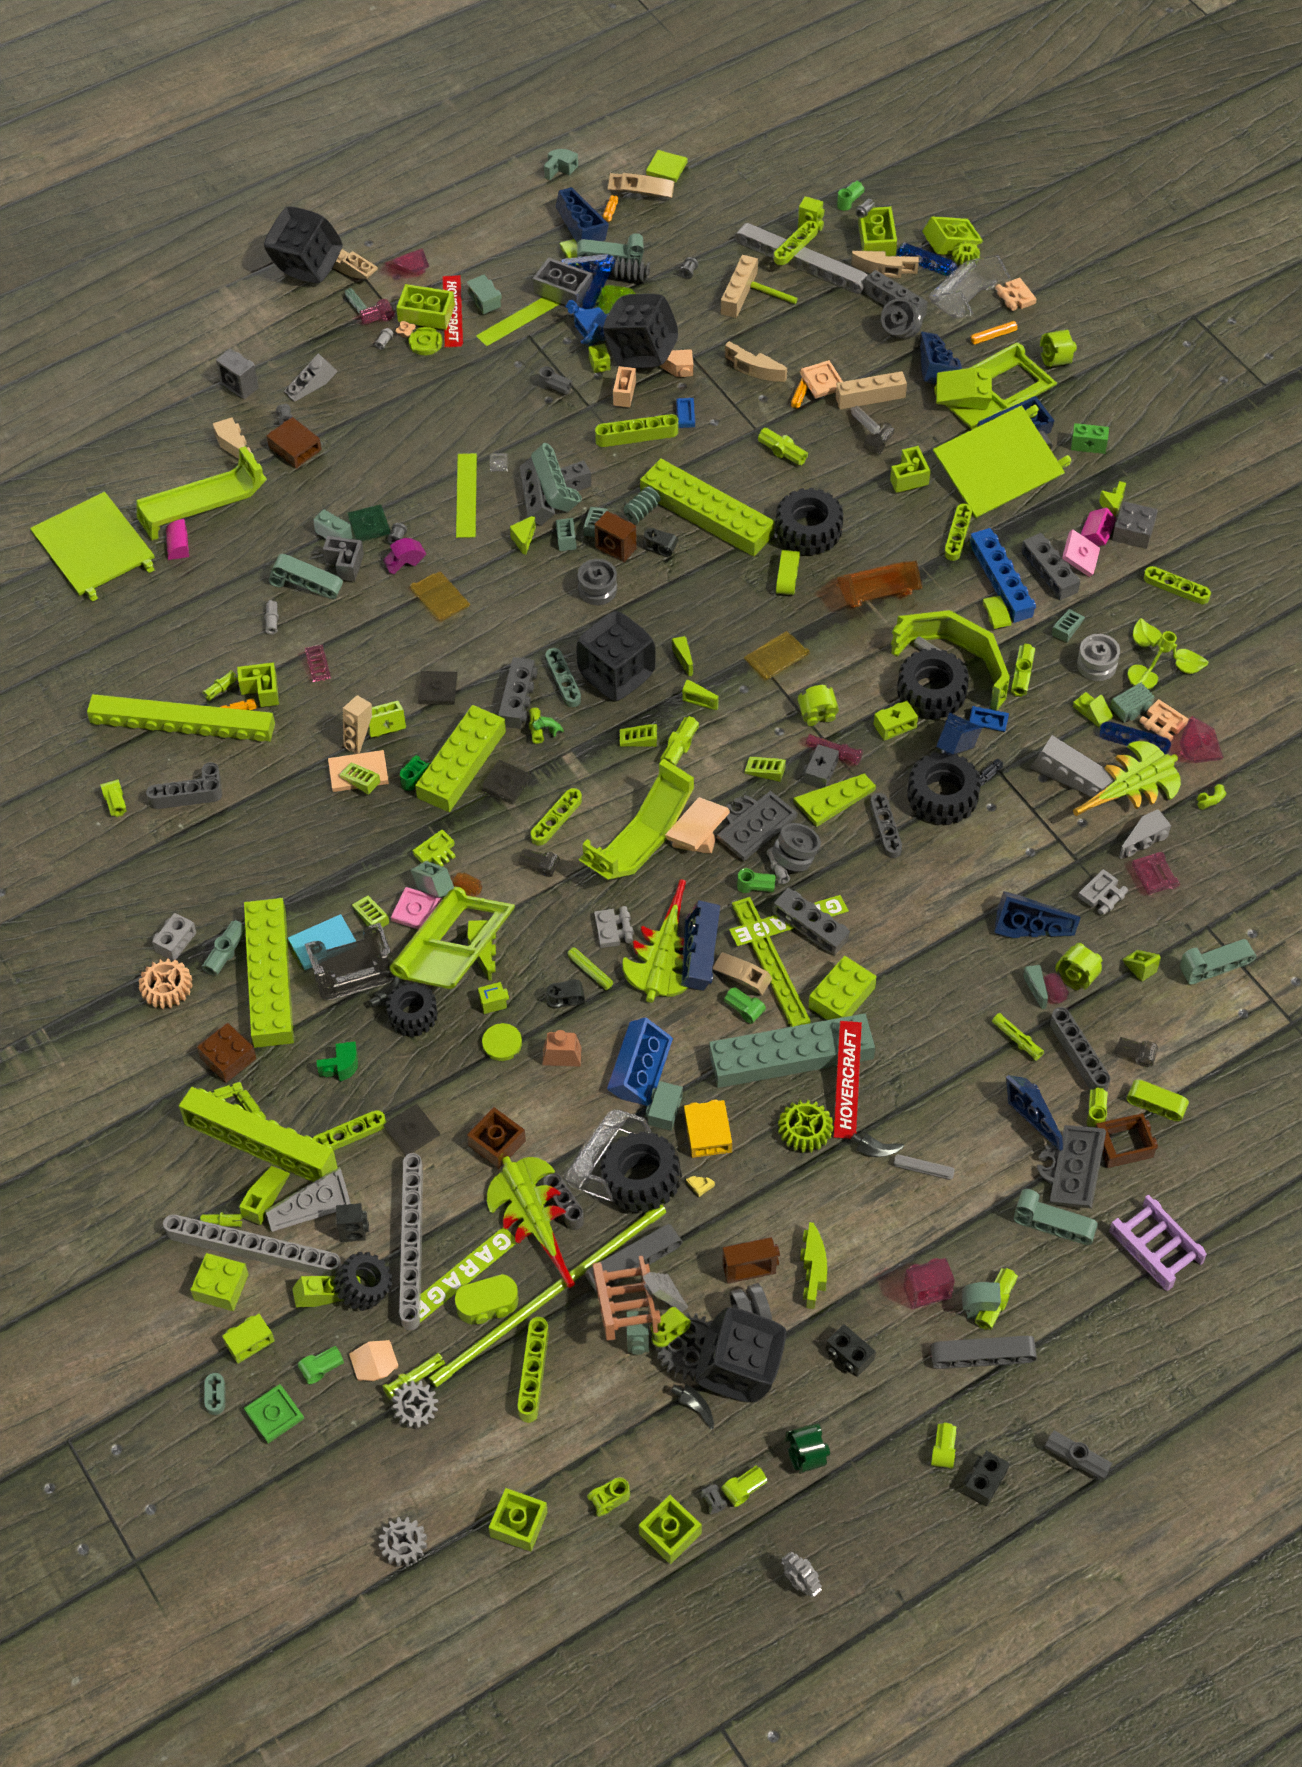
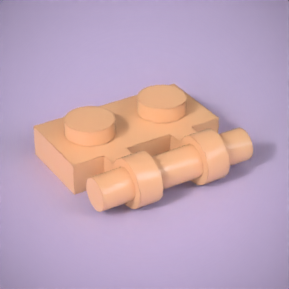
M1021 278L1006 282L1005 287H1002L1001 284L995 287L999 297L1004 299L1005 305L1011 308L1012 311L1017 309V305L1023 309L1036 304L1035 296Z
M1158 699L1147 711V715L1150 718L1147 719L1142 716L1139 722L1148 731L1152 730L1158 734L1157 737L1171 742L1174 736L1169 732L1172 731L1178 734L1187 725L1189 719ZM1158 722V723H1160L1161 725H1163L1164 727L1161 728V727L1157 726L1155 723Z

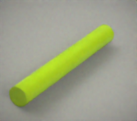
M754 281L750 285L753 289L793 304L797 303L798 298Z

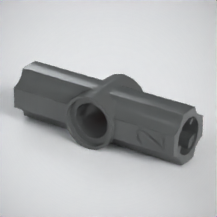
M1055 1430L1051 1433L1045 1445L1047 1450L1067 1460L1071 1467L1081 1468L1102 1481L1112 1466L1110 1461L1090 1451L1086 1444L1074 1442ZM1074 1453L1082 1454L1083 1458H1076Z

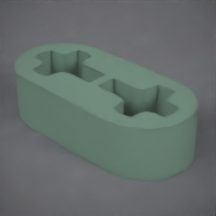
M212 1373L205 1379L204 1403L206 1410L211 1415H218L225 1409V1381L219 1373ZM214 1380H217L219 1383L216 1385V1391L213 1390L211 1385L214 1383ZM214 1397L217 1398L219 1403L216 1405V1408H212L211 1405L214 1402Z

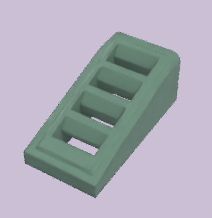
M590 507L584 525V536L595 537V526L593 525L596 523L595 521L600 519L597 517H601L608 509Z
M573 518L556 520L559 550H575L577 547Z
M1069 609L1054 625L1051 635L1067 643L1085 617Z
M1026 966L1023 977L1041 1009H1046L1048 995L1041 966Z

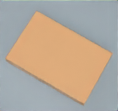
M384 750L328 758L333 792L358 789L339 776L351 762L379 774L380 783L378 785L389 784Z
M699 797L665 834L666 839L697 850L730 813L729 809Z

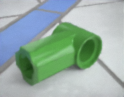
M856 181L846 189L839 190L837 199L838 209L847 211L851 208V204L864 193L862 183Z
M748 868L739 871L737 889L740 892L749 893L752 890L774 892L775 875L754 873Z
M736 987L731 988L724 999V1002L740 1012L741 1017L750 1024H753L766 1010L762 1001L755 997L751 999Z
M334 1346L317 1356L310 1355L303 1358L298 1363V1367L307 1383L314 1384L320 1381L325 1373L344 1364V1360L338 1348Z

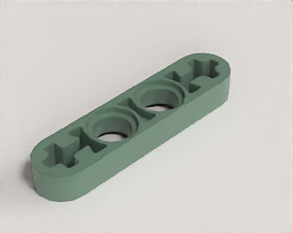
M557 648L547 650L545 654L546 663L565 704L569 707L578 706L581 703V694L562 652ZM551 656H554L555 658H557V662H556V663H555V661H554V658L551 657ZM558 668H563L565 670L563 673L555 672V670ZM563 682L571 683L569 687H564L561 684ZM571 692H572L573 698H576V699L570 698V693H571Z

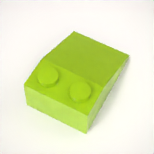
M931 216L922 231L926 240L933 247V250L940 255L952 254L954 246H957L958 243L963 244L964 241L966 243L971 242L972 245H979L983 242L968 219Z
M974 367L937 373L936 404L987 410L992 399V369Z

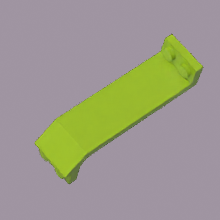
M246 446L239 448V462L233 470L138 499L137 519L151 540L158 539L160 525L249 498L267 479L262 473L261 465L254 459L253 453L249 452Z

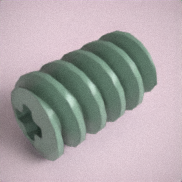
M645 487L624 506V513L627 519L635 525L638 524L639 520H643L644 516L648 515V512H652L653 508L658 506L657 502H660V496L651 487Z

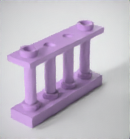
M1147 1195L1143 1203L1145 1209L1126 1223L1117 1218L1111 1223L1109 1232L1168 1291L1173 1287L1176 1280L1175 1274L1193 1260L1202 1265L1207 1254L1200 1244H1196L1162 1209L1156 1199H1152ZM1149 1215H1152L1159 1224L1142 1237H1136L1131 1232V1229ZM1166 1230L1173 1239L1155 1253L1151 1252L1145 1244ZM1180 1244L1188 1254L1170 1268L1165 1267L1160 1262V1259Z

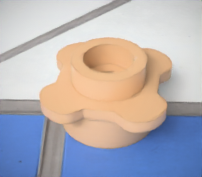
M402 321L399 328H396V333L400 334L403 338H408L413 332L412 330L415 329V325Z

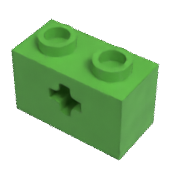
M1074 423L1071 450L1105 454L1109 427Z

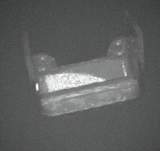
M999 255L969 260L960 265L929 295V298L934 305L949 316L959 319L973 314L968 302L979 291L991 290L997 281L1007 280L1010 278V275Z
M621 1110L610 1111L598 1122L564 1172L566 1183L573 1188L613 1201L612 1193L605 1179L590 1173L619 1130L627 1133L634 1132V1134H640V1131H645L647 1134H650L651 1130L646 1119Z

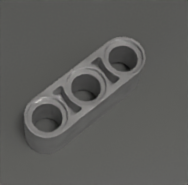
M559 1174L546 1175L544 1185L557 1184L554 1188L561 1192V1195L550 1198V1202L553 1206L566 1210V1213L560 1215V1217L569 1229H580L584 1224L582 1207ZM563 1199H564V1200H568V1202H566V1203H561V1202H559V1201H561V1200H563ZM573 1215L579 1216L576 1219L570 1218Z

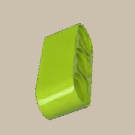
M782 550L776 594L794 595L800 552Z
M1134 1080L1126 1097L1130 1104L1175 1122L1183 1119L1189 1104L1188 1099L1143 1080Z

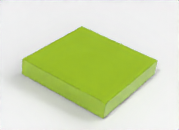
M657 150L646 170V175L671 180L676 183L688 162V158Z

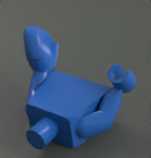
M569 300L566 308H568L570 314L574 313L575 327L584 337L581 343L591 346L598 341H605L603 327L608 314H605L599 307L583 309L578 307L577 303L573 300Z

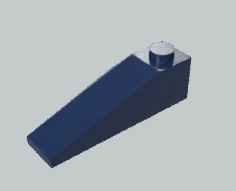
M1008 1075L1006 1077L1008 1104L1061 1151L1063 1149L1062 1135L1038 1086L1034 1083L1032 1084L1027 1078Z

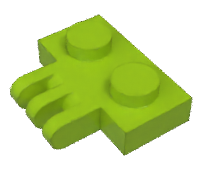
M440 830L415 848L413 855L421 863L433 861L436 865L443 867L442 861L447 864L450 862L449 858L454 859L456 857L450 850L455 843L446 832Z

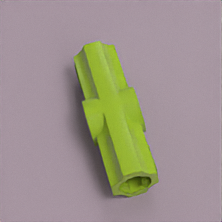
M763 428L758 436V441L771 448L772 452L779 458L786 457L798 465H803L808 457V452L796 446L787 435L781 437L770 429Z
M1024 644L1019 647L1011 692L1015 696L1022 697L1027 695L1035 648L1031 644Z
M685 717L677 731L672 732L660 762L665 759L676 766L682 754L687 753L692 737L699 727V722L695 718Z
M1001 1268L994 1282L1000 1283L1001 1303L997 1311H979L975 1323L980 1328L992 1330L1000 1312L1004 1311L1010 1298L1009 1294L1017 1281L1018 1275L1008 1268Z

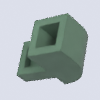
M556 149L549 152L548 161L544 165L545 178L551 180L558 171L570 176L578 167V154L567 149Z
M977 1282L969 1284L962 1289L963 1310L967 1313V1319H975L979 1310L997 1311L1001 1303L1000 1283Z

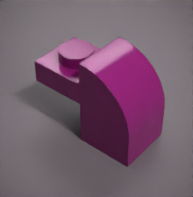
M403 538L390 545L392 551L383 559V562L389 572L395 574L405 563L416 566L427 554L420 542L411 538Z

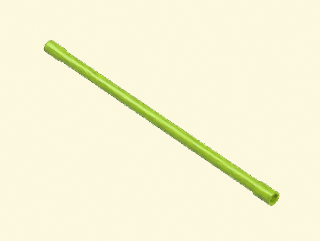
M661 1204L660 1208L655 1210L651 1208L643 1217L569 1273L573 1281L584 1275L593 1266V1263L601 1262L649 1224L654 1223L666 1213L664 1206ZM563 1278L448 1365L443 1366L431 1375L429 1380L435 1388L440 1386L465 1364L567 1288Z

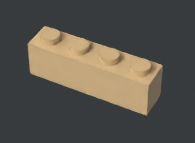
M746 255L741 256L721 299L722 315L737 318L751 288L750 285L758 273V258Z
M902 371L836 383V400L840 409H846L856 405L862 406L906 398L907 382Z

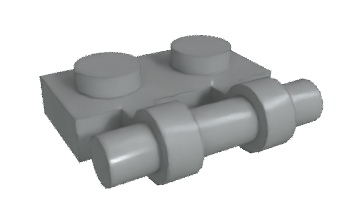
M1103 869L1079 892L1078 897L1092 908L1100 904L1102 907L1098 909V913L1103 916L1110 912L1118 901L1120 902L1125 898L1128 889L1125 886L1118 889L1116 887L1118 880ZM1108 893L1112 895L1109 900L1105 898Z
M620 907L619 915L614 914V909L594 912L600 948L620 945V938H625L626 943L633 941L632 935L634 932L633 928L630 927L629 921L631 917L627 907ZM622 923L623 928L617 930L616 924Z

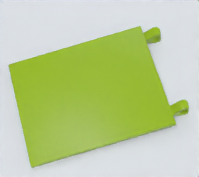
M1021 405L933 449V452L966 504L972 507V513L975 518L1065 474L1063 468L1070 465L1072 460L1069 455L1057 461L1030 418L1036 416L1039 411L1036 405L1031 406L1026 411Z
M106 492L98 494L30 528L79 595L87 593L92 602L98 599L94 588L142 564L148 573L154 571L153 562L151 561L155 558L154 554Z

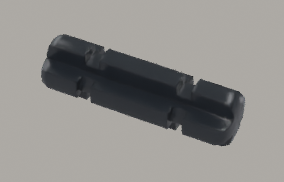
M995 759L992 764H989L980 772L981 786L997 773L996 771L1003 768L1004 763L1000 759Z

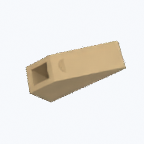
M233 418L213 423L214 433L220 447L239 459V448L247 445L244 435H240L239 424H235Z
M358 695L343 707V746L356 754H359L372 718V704Z
M724 952L720 954L712 968L760 995L764 994L772 980L767 971Z

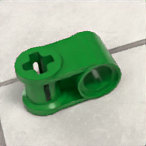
M415 755L400 771L402 789L406 791L416 789L415 785L431 763H426L418 755Z

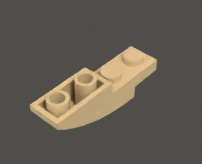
M610 173L608 184L609 191L639 193L646 196L672 198L674 181L629 173Z
M343 249L332 267L343 274L359 279H367L378 270L377 266L352 251L349 254Z
M852 251V266L862 271L872 273L877 270L891 278H901V273H918L919 257L885 256V252Z
M730 341L725 345V357L734 362V369L763 380L785 382L787 380V368L762 353L754 356Z

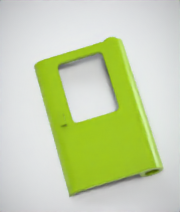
M1014 343L970 368L992 369V378L1016 365H1021L1038 380L1037 383L1005 400L992 391V399L987 410L951 405L945 406L971 429H975L979 421L1029 398L1038 396L1056 386L1057 382L1025 355V348L1022 344Z
M454 887L445 895L390 965L391 972L400 979L447 989L455 988L512 913L515 905L467 896L462 888ZM470 908L494 913L471 945L464 946L440 941L464 909Z

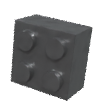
M230 348L216 359L220 384L245 400L259 388L254 363L242 357L239 352H235Z
M1123 501L1112 541L1147 549L1158 509Z

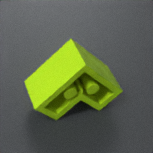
M919 446L902 449L901 464L891 466L890 481L895 492L898 493L929 485L930 469Z
M274 662L237 667L241 695L258 693L261 707L279 705Z

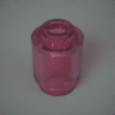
M1056 973L1045 976L1044 983L1050 1000L1054 1003L1065 1001L1069 991L1061 977L1057 976Z

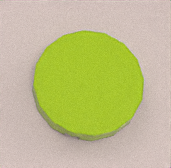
M418 328L409 337L410 348L418 355L434 354L442 346V336L434 328Z
M495 1024L488 1028L483 1035V1049L493 1060H510L521 1050V1034L517 1028L510 1024Z

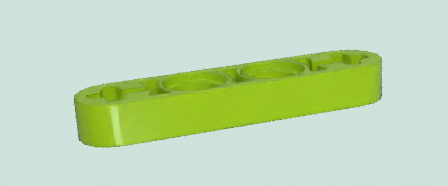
M815 221L805 222L774 252V262L778 265L787 264L818 234V224ZM797 237H804L805 239L799 240ZM788 246H794L795 248H794V249H789V248H787V247H788Z
M960 504L956 508L945 547V557L950 561L959 559L972 516V507L968 504ZM963 511H965V516L961 517ZM962 523V524H964L965 526L962 527V528H959V527L956 526V524ZM958 536L961 540L955 541L952 537ZM952 547H956L954 553H951Z
M1152 566L1145 570L1144 581L1198 604L1209 602L1211 595L1209 588ZM1171 580L1173 581V584L1169 585L1166 584L1164 581ZM1186 586V587H1188L1190 590H1189V591H1183V590L1181 589V587Z
M571 788L563 794L532 829L531 841L533 844L541 846L548 842L582 803L581 791ZM562 807L566 808L567 812L558 813L557 810ZM553 820L556 824L554 826H547L546 822Z
M372 1111L314 1136L313 1139L315 1142L328 1144L333 1150H336L382 1130L386 1125L385 1115L381 1111ZM377 1118V1120H379L380 1123L376 1124V1122L373 1121V1119ZM356 1125L363 1126V1130L359 1133L353 1132L352 1128ZM337 1133L345 1135L340 1141L334 1140L333 1137ZM330 1137V1140H331V1143H332V1144H329V1141L327 1140V1138Z

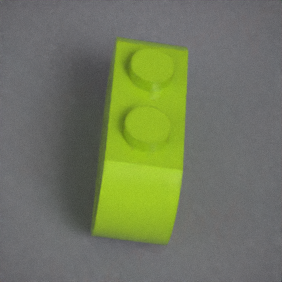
M504 1274L461 1286L455 1296L458 1316L462 1321L471 1325L476 1323L483 1324L489 1319L496 1317H506L509 1313L514 1312L519 1302L515 1281Z

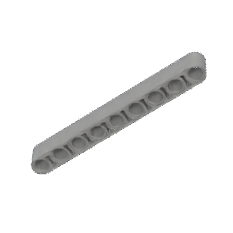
M749 223L743 224L735 234V239L739 244L771 258H774V252L787 240ZM788 246L787 248H789V249H794L795 247H794V246ZM806 247L802 248L787 263L792 267L856 294L862 292L865 278L868 277L866 273Z
M416 1153L406 1155L403 1160L399 1314L403 1328L410 1331L415 1330L420 1325L423 1166L421 1157ZM413 1164L417 1165V1166L414 1167V1168L409 1167V1166H411V1165H413ZM411 1183H417L415 1186H409ZM411 1201H416L413 1205L408 1204ZM410 1220H416L415 1223H408ZM409 1239H416L414 1242H407ZM411 1257L416 1258L414 1261H407ZM408 1277H415L412 1281L406 1280ZM408 1296H414V1297H415V1298L412 1299V1300H406V1298H407ZM409 1315L415 1316L410 1320L405 1319Z
M169 1215L163 1221L166 1235L173 1241L318 1276H335L341 1267L339 1256L333 1252L179 1215ZM172 1226H178L176 1229H170ZM197 1230L195 1234H190V1232ZM217 1235L216 1238L209 1239L211 1236ZM231 1240H237L235 1243L229 1244ZM253 1244L257 1245L255 1248H248ZM276 1249L274 1253H268L270 1250ZM296 1254L295 1257L288 1258L289 1255ZM310 1259H316L315 1262L308 1263ZM330 1264H336L332 1268L327 1267Z

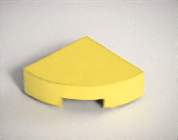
M693 1176L686 1179V1183L698 1197L715 1186V1182L707 1177Z

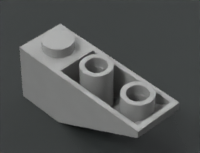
M317 354L284 391L293 401H297L327 384L338 371L320 354Z
M1159 809L1142 816L1123 844L1120 859L1127 856L1131 857L1137 851L1143 848L1147 849L1153 843L1163 841L1169 836L1171 825Z

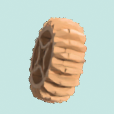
M169 958L166 962L160 959L158 964L152 962V967L146 966V972H141L142 978L139 979V991L142 998L149 1005L153 1004L155 1008L159 1005L162 1009L167 1005L172 1008V1004L179 1006V1001H185V996L190 995L192 976L189 969L185 968L183 963L178 964L176 959L172 963ZM180 978V983L176 987L175 984L177 983V980ZM156 981V983L154 984V988L151 989L152 983Z

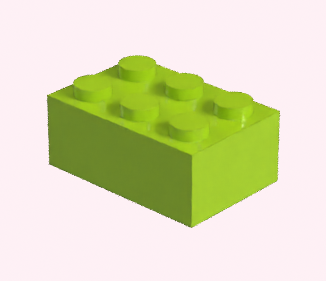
M876 207L871 209L866 217H858L862 251L885 252V256H896L897 237L892 208Z
M405 284L396 307L398 322L405 321L409 324L446 330L455 307L454 292Z
M844 955L810 994L809 1008L827 1020L852 1016L875 989L877 976Z

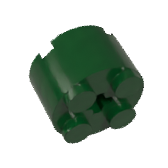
M818 1423L786 1432V1442L790 1441V1448H787L788 1455L796 1471L800 1470L799 1474L826 1466L827 1456H830L829 1446L823 1442L821 1437L822 1430Z

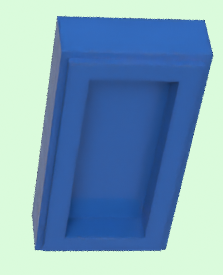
M676 398L678 428L695 427L694 398Z

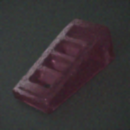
M323 644L305 648V655L313 682L330 679L331 675ZM320 655V657L311 658V656ZM322 660L320 663L312 664V662ZM324 666V668L314 670L315 667ZM320 672H325V673H326V674H324V675H319V676H316V675H315V673H320Z

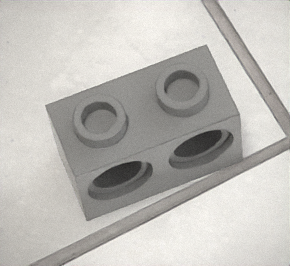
M174 913L171 918L166 920L162 930L156 933L152 943L155 952L172 961L177 959L197 933L194 922Z

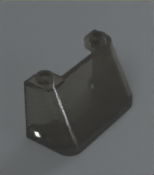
M381 923L366 927L363 931L364 939L326 950L325 944L321 941L305 944L315 982L322 999L332 1000L384 985L395 979L396 976L390 970V965L393 963L392 953Z

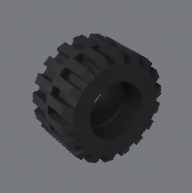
M406 982V985H398V989L394 988L392 994H389L388 1001L386 1002L390 1025L394 1027L396 1032L401 1031V1035L404 1036L406 1034H409L410 1037H414V1034L420 1036L423 1031L427 1033L430 1030L429 1027L435 1025L438 1017L436 998L430 988L427 989L426 985L422 984L420 986L419 982H414V984ZM411 1005L422 1007L415 1013L403 1012V1009Z
M370 1252L352 1254L336 1272L334 1279L336 1286L334 1289L335 1292H339L338 1298L340 1300L343 1299L346 1306L349 1304L352 1309L358 1307L360 1311H364L366 1308L369 1310L376 1306L389 1292V1288L392 1285L390 1281L392 1274L388 1273L390 1271L389 1267L384 1265L385 1261L383 1259L381 1261L378 1259L379 1256L375 1254L371 1256ZM356 1275L365 1278L370 1287L362 1285L357 1280Z

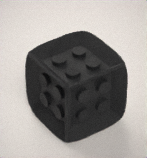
M288 206L282 210L264 242L267 254L282 272L296 279L311 283H321L326 278L339 257L343 246L340 236L325 217L316 212Z
M629 294L620 297L611 308L603 327L610 352L616 363L621 367L651 368L662 365L668 359L678 338V327L667 299L660 294Z
M613 611L588 628L577 641L576 656L580 673L596 689L614 701H618L633 692L655 670L656 649L653 639L642 627L622 612Z
M731 1307L723 1309L713 1319L706 1334L696 1370V1382L708 1390L739 1401L752 1403L759 1401L770 1391L778 1373L786 1341V1328L773 1320L746 1310Z

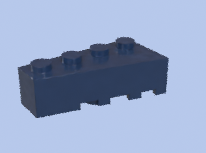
M949 712L936 747L941 748V752L947 755L972 749L977 742L982 727Z

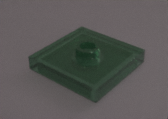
M381 504L347 512L356 540L364 541L391 534Z

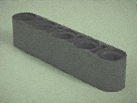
M1063 1007L1054 1009L1050 1022L1051 1029L1090 1090L1103 1088L1107 1092L1110 1084V1075L1070 1012Z
M671 1224L665 1225L601 1261L603 1271L612 1272L639 1267V1256H643L644 1263L650 1265L678 1249L683 1241ZM592 1266L586 1271L584 1276L597 1293ZM626 1278L610 1280L605 1284L612 1287Z
M1032 1336L939 1341L930 1345L932 1364L936 1369L1024 1364L1037 1360L1035 1341Z

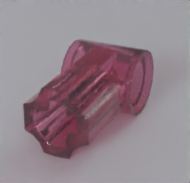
M381 299L376 303V306L359 311L363 324L380 319L390 321L395 316V311L388 299Z

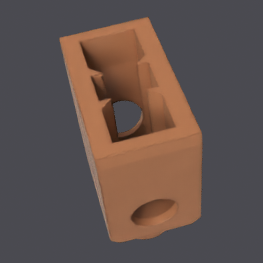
M563 1030L547 1033L542 1064L550 1066H581L582 1048L575 1033H566Z

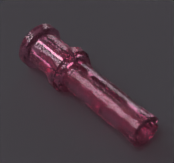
M809 734L806 745L815 748L819 744L838 750L839 759L852 761L855 765L860 763L863 755L862 749L851 748L848 744L840 745Z

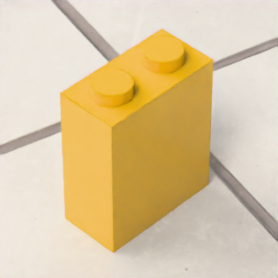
M711 1100L707 1103H690L685 1105L684 1117L691 1157L732 1153V1139L725 1101Z

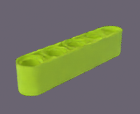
M669 414L599 424L595 428V442L600 447L672 438L678 434V417Z
M542 1317L533 1318L528 1327L518 1398L519 1417L526 1423L535 1421L539 1410L549 1337L548 1323ZM536 1328L544 1329L542 1332L534 1331ZM535 1347H538V1348L541 1349V1350L538 1351V1352H533V1351H531V1350H532L533 1348H535ZM531 1367L538 1368V1370L535 1372L529 1371ZM528 1387L535 1388L533 1392L526 1391ZM526 1407L533 1408V1410L530 1412L523 1411V1409Z

